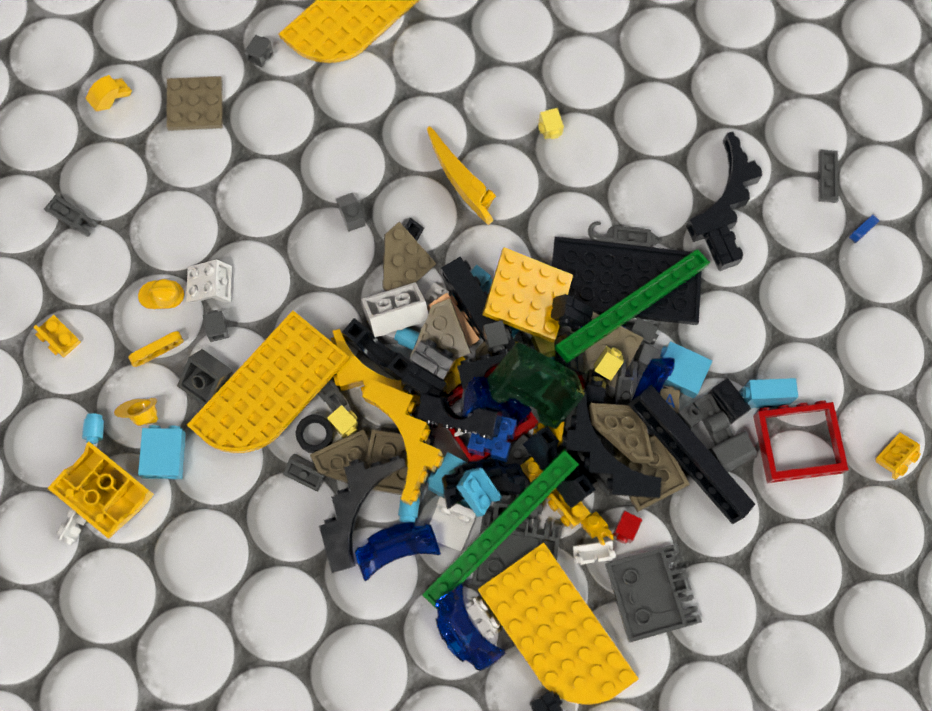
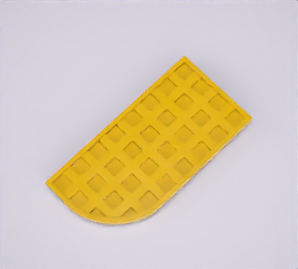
M316 0L278 33L279 38L296 53L312 61L335 63L349 60L362 53L419 0Z
M292 310L193 417L187 426L208 445L223 452L247 453L261 449L280 436L348 361L349 356Z
M544 542L477 589L542 685L547 690L552 691L553 694L557 692L561 699L577 704L602 703L614 698L639 680Z

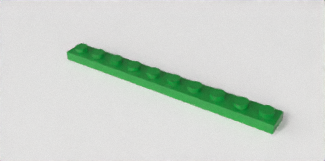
M698 249L558 343L555 346V350L568 363L702 271L710 262Z
M563 450L422 593V596L437 609L579 464Z

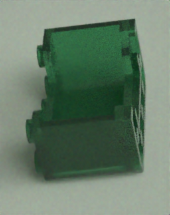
M520 342L514 344L487 378L491 397L496 402L505 403L509 398H515L521 401L523 405L535 408L538 412L539 421L544 426H550L554 429L558 428L585 396L579 377L574 371Z

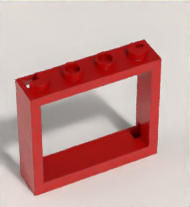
M498 365L487 371L483 379V385L498 376L527 419V421L516 427L513 440L508 439V443H512L523 434L538 426V421L502 367ZM462 386L453 390V395L448 397L450 407L462 400ZM448 429L469 462L486 460L491 456V453L485 452L484 456L472 455L468 452L467 446L461 437L454 435L457 432L456 429Z
M826 400L815 402L814 405L800 403L796 407L790 408L789 405H782L774 410L766 407L759 409L753 416L767 483L837 475L849 470L834 402L826 403ZM825 411L836 464L776 471L765 418Z

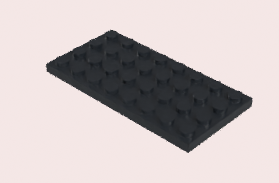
M555 236L552 267L573 275L568 292L569 296L592 307L593 312L602 314L692 252ZM702 271L633 318L639 317L646 320L698 325Z

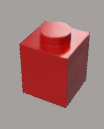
M624 511L614 529L613 536L623 544L633 542L643 519Z

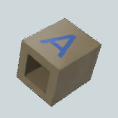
M673 387L660 388L658 393L678 414L680 390H674Z

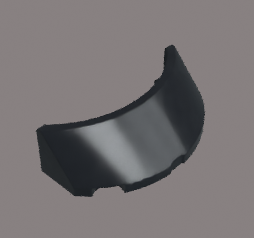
M497 459L465 463L454 468V473L444 475L441 478L446 509H450L465 499L456 486L467 470L482 468L498 492L519 495L525 489V476L521 465L516 463L507 465L502 460Z

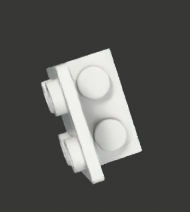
M216 259L188 267L186 302L194 303L210 298L223 303L231 302L232 266Z
M440 497L425 538L461 552L476 514L473 510L459 504L446 509L445 498Z

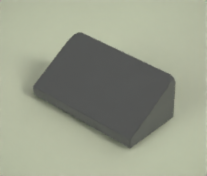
M296 454L289 458L283 472L284 476L317 492L326 477L318 473L312 462Z

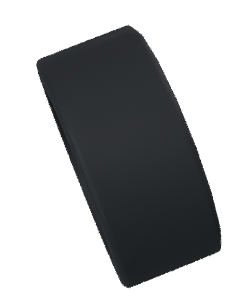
M315 414L303 418L297 425L295 432L298 444L308 453H314L331 445L334 437L330 422L323 416ZM309 424H321L326 430V438L319 445H310L304 440L303 432Z

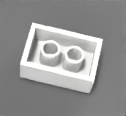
M416 282L361 299L366 319L374 337L384 336L387 333L403 330L412 325L422 324L429 315L426 301Z

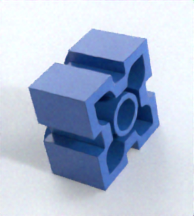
M502 416L499 434L493 440L482 438L479 436V433H472L467 447L468 452L484 456L485 452L491 453V459L502 460L507 463L511 449L508 439L513 440L517 420Z

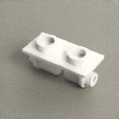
M69 508L66 514L69 518L65 524L62 523L56 534L59 535L57 539L61 540L64 537V542L72 545L73 542H76L82 530L75 527L76 523L84 526L86 520L72 508Z
M604 541V546L599 542L573 546L574 563L581 566L587 563H594V560L597 559L598 562L612 561L613 558H616L615 550H613V541Z
M478 596L466 604V610L473 621L481 618L482 621L476 626L483 637L486 636L488 640L502 631L500 622L495 616H492L489 606L483 598Z

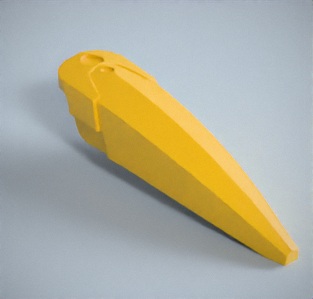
M429 126L427 132L432 147L446 176L469 207L489 225L493 218L488 210L496 195L489 189L486 191V186L460 162L435 130Z

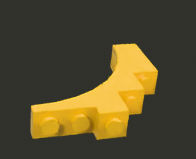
M333 330L334 337L331 338V342L349 356L348 361L333 376L336 386H340L341 391L363 386L361 387L363 394L369 380L373 379L404 392L401 381L387 378L365 366L352 353L344 340L341 330ZM413 394L412 396H414L416 400L415 403H417V406H419L420 397L416 394Z
M370 379L362 397L367 403L379 408L391 418L404 440L407 451L408 471L401 500L403 503L411 506L413 501L416 502L419 497L420 491L418 489L421 483L424 484L428 477L427 469L435 472L437 468L441 467L444 457H442L443 454L440 449L423 443V440L426 441L428 439L430 430L427 422L410 416V414L414 413L417 406L414 396Z

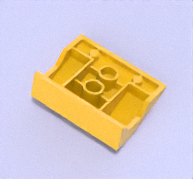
M91 442L86 444L84 453L72 466L64 469L48 487L52 493L108 539L132 519L154 495V493Z

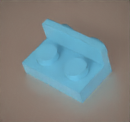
M482 468L467 470L456 486L477 517L484 516L491 502L500 501L502 498Z

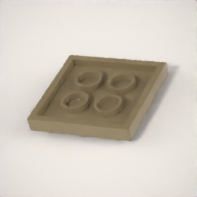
M221 76L167 78L168 131L223 128V80Z
M593 312L591 319L594 320L599 314ZM620 326L583 352L584 372L588 373L589 370L594 369L595 362L606 346L611 349L614 347L622 353L623 360L626 361L627 370L643 337ZM618 371L612 380H606V384L615 388L617 375H619Z
M372 430L366 457L369 468H371L370 464L382 461V464L390 462L389 458L401 455V458H407V451L401 434ZM429 438L426 441L423 440V443L430 445L431 440ZM408 466L384 478L372 491L402 495L406 485ZM421 483V485H420V487H419V489H418V490L420 491V494H421V489H422V484H423V483Z
M656 436L649 438L654 458L651 463H633L622 452L613 456L632 470L662 478L661 498L628 496L637 512L690 485L677 460Z

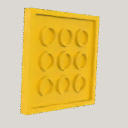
M504 247L501 250L482 315L496 321H503V324L553 343L560 326L558 321L551 318L553 298L560 295H568L573 275Z

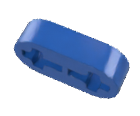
M873 214L849 238L856 244L880 220Z

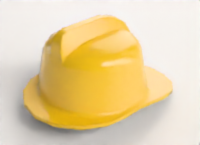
M168 279L147 282L140 288L138 293L139 302L147 309L175 308L180 305L184 298L182 286L176 281Z
M149 398L126 401L115 409L114 414L120 418H129L137 426L156 423L158 421L155 406L157 399Z

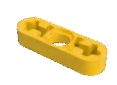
M175 331L133 352L128 358L133 367H138L176 348L184 340L180 332Z

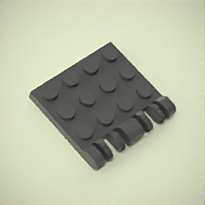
M489 510L482 516L479 535L489 526L491 511ZM527 517L473 572L471 585L483 586L543 542L557 561L562 523L554 522L552 534L549 536L551 521H546L544 523V535L536 534L539 522L538 519L534 518L532 531L528 533L529 517Z
M677 544L605 564L628 643L702 623L700 614L685 618L686 614L697 612V607L693 606L683 610L681 602H688L694 599L693 594L680 598L678 596L679 593L692 590L688 577L685 576L674 580L672 577L673 575L686 572L685 567H679L670 571L668 565L669 563H676L682 560L681 555L666 558L668 555L680 552Z

